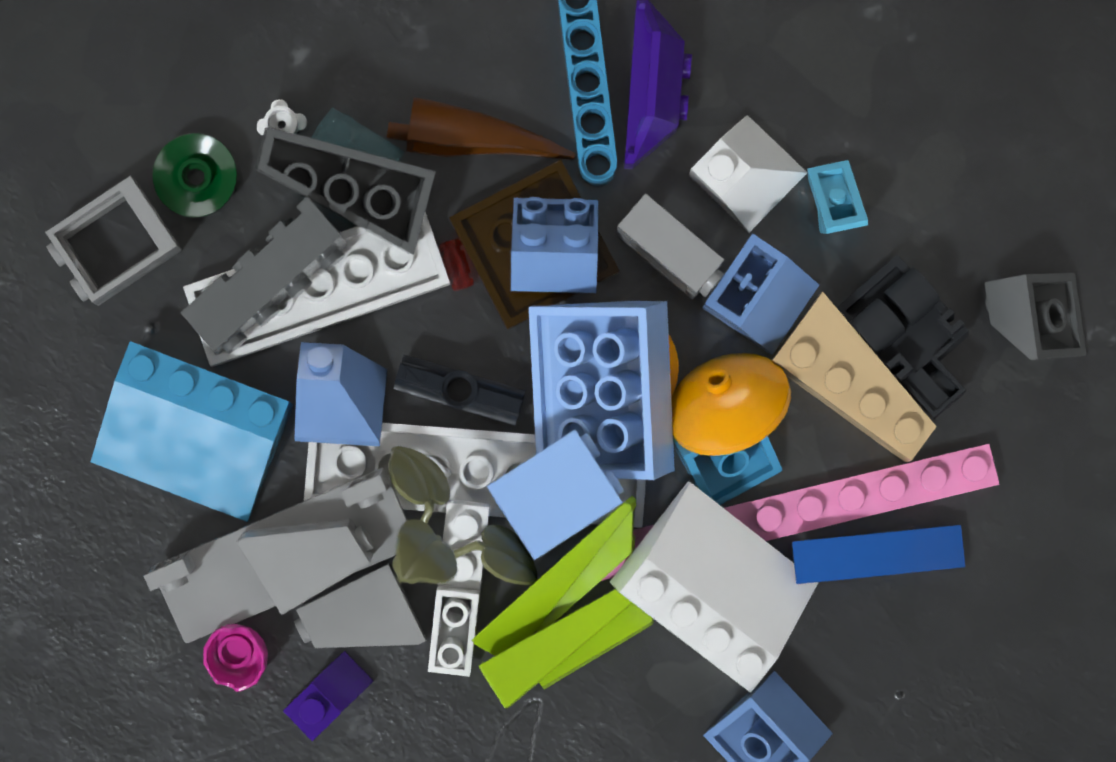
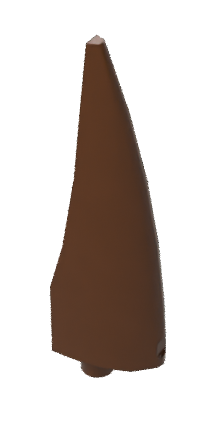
M413 98L410 124L388 123L387 138L407 141V152L442 157L471 154H513L575 159L574 152L515 124L480 112L432 100Z

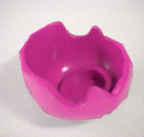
M239 624L221 626L210 635L203 647V664L210 676L213 677L214 683L233 688L235 692H241L256 685L267 668L268 650L264 639L255 630Z

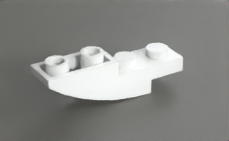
M449 499L446 506L443 542L454 551L476 540L482 541L481 532L488 526L490 504ZM474 550L456 558L458 566L456 576L447 583L438 584L428 672L470 677L474 643L471 640L476 635L484 569L481 561L482 551Z

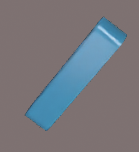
M558 0L579 172L581 178L587 184L601 187L613 180L617 169V155L597 0H589L588 4L580 9H573L568 6L565 0ZM586 32L593 37L594 44L589 49L583 51L574 48L570 40L576 33ZM584 73H591L598 78L600 84L594 91L584 92L576 86L575 81L577 77ZM596 114L604 120V128L595 134L584 131L581 121L586 115ZM595 155L605 157L610 164L609 170L600 176L591 174L586 167L588 159Z

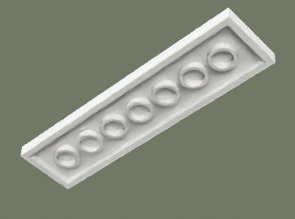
M382 423L380 446L309 442L304 501L383 467L390 479L388 463L392 454L391 449L396 446H402L421 452L440 467L449 484L450 499L490 504L489 516L505 517L488 491L487 486L536 455L535 434ZM618 479L624 489V492L618 495L621 501L624 503L632 495L636 499L633 527L642 528L646 480ZM393 486L403 510H425L424 504L417 505L411 503L400 495ZM447 503L444 505L434 504L433 512L446 513ZM618 505L602 517L598 518L591 524L599 525L620 505Z

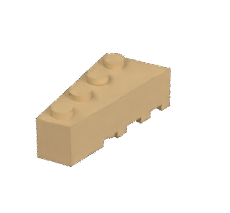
M824 292L817 297L772 359L774 363L783 369L788 378L905 463L913 460L937 427Z

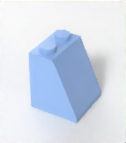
M573 430L487 486L491 496L533 560H536L623 503L618 495L624 492V489L611 470L605 473L602 472L595 461V458L601 454L587 433L580 437L576 430Z

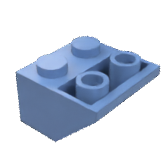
M514 198L511 291L596 293L598 200H584L581 198Z
M752 233L704 304L703 309L773 355L819 287V284L790 258Z

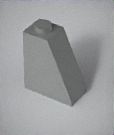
M352 519L253 529L243 533L236 542L281 615L369 564L373 557L371 549L375 547L366 529L362 525L356 527Z
M391 564L383 566L296 609L300 618L294 620L295 626L303 642L312 641L314 648L419 645L428 640Z

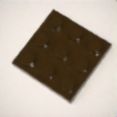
M562 160L449 217L507 330L529 320L530 306L558 305L579 294L511 291L514 198H581ZM599 230L597 284L620 272Z

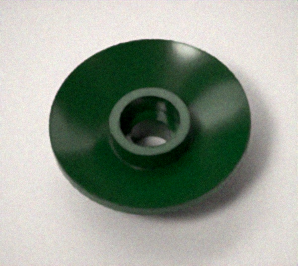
M199 133L185 134L168 142L159 152L153 166V185L159 199L173 212L186 217H204L217 212L230 200L237 183V168L230 151L217 139ZM195 170H200L204 173V180L198 185L191 184L189 180L190 174Z

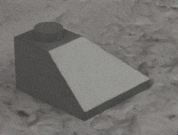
M1075 272L1025 274L985 282V302L989 312L990 324L1030 360L1087 355Z

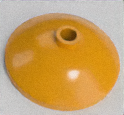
M751 353L722 355L702 363L682 379L671 397L673 437L685 449L697 454L710 456L732 454L755 445L776 429L788 411L791 400V388L786 374L771 359Z

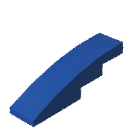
M961 525L792 542L796 584L965 567Z

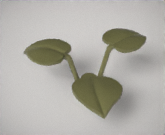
M396 446L391 449L392 454L389 459L388 470L393 486L406 500L417 505L424 504L425 508L420 520L409 519L399 528L396 556L392 562L399 582L415 584L419 581L434 584L447 583L457 574L456 558L474 550L482 551V564L491 574L501 580L521 585H531L538 580L534 560L514 531L502 525L486 526L481 532L482 541L476 540L452 551L447 544L442 542L441 536L435 535L432 528L427 524L434 511V504L444 505L450 499V488L446 476L433 460L419 451L402 446Z

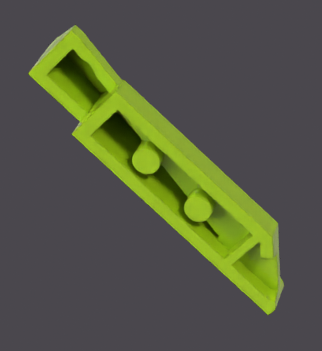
M633 495L471 641L494 656L529 638L535 631L539 632L552 625L635 550L633 525L636 499Z
M615 589L479 665V668L503 707L507 709L538 683L545 690L650 627L654 623V618Z

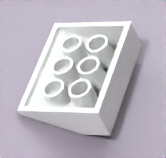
M689 481L610 581L623 596L750 693L778 659L819 583L796 584L795 566L792 561Z

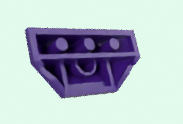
M649 0L636 1L624 169L631 170L676 133L679 120L687 121L689 95H681L682 79H690L692 54L684 53L685 41Z

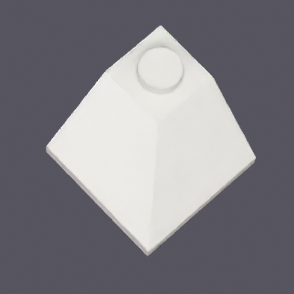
M746 115L691 168L689 176L736 222L750 233L807 172Z

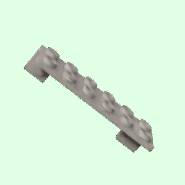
M383 467L153 565L144 574V578L150 591L160 587L184 642L190 643L213 633L221 626L235 624L276 606L236 543L246 531L352 519L356 527L362 525L366 529L375 546L371 549L373 557L370 563L357 570L360 571L396 555L398 531L401 525L408 519Z

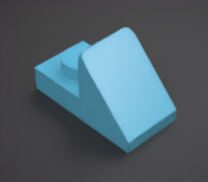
M849 160L807 168L808 181L818 210L820 233L829 234L868 225V218Z

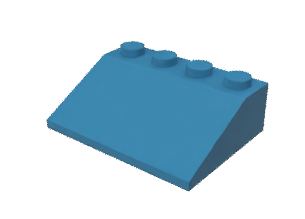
M130 341L113 384L91 463L249 522L294 404Z

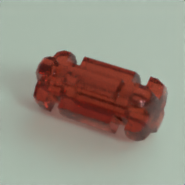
M459 239L445 241L439 246L440 252L445 254L442 258L449 280L453 279L454 284L451 286L454 291L470 288L474 284L473 278H469L468 274L471 271L464 250H460L459 246L462 243Z

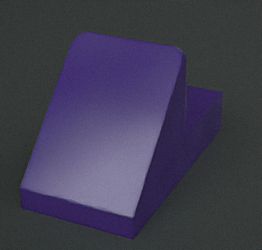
M344 651L283 712L311 741H314L374 680Z

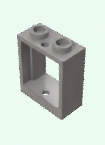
M131 176L45 232L52 242L46 247L53 259L60 267L67 264L75 276L69 282L83 302L90 299L92 303L98 306L182 251L137 181ZM127 201L158 249L99 288L67 239Z
M646 193L617 227L616 236L692 300L699 292L706 297L724 275L719 270L724 259Z

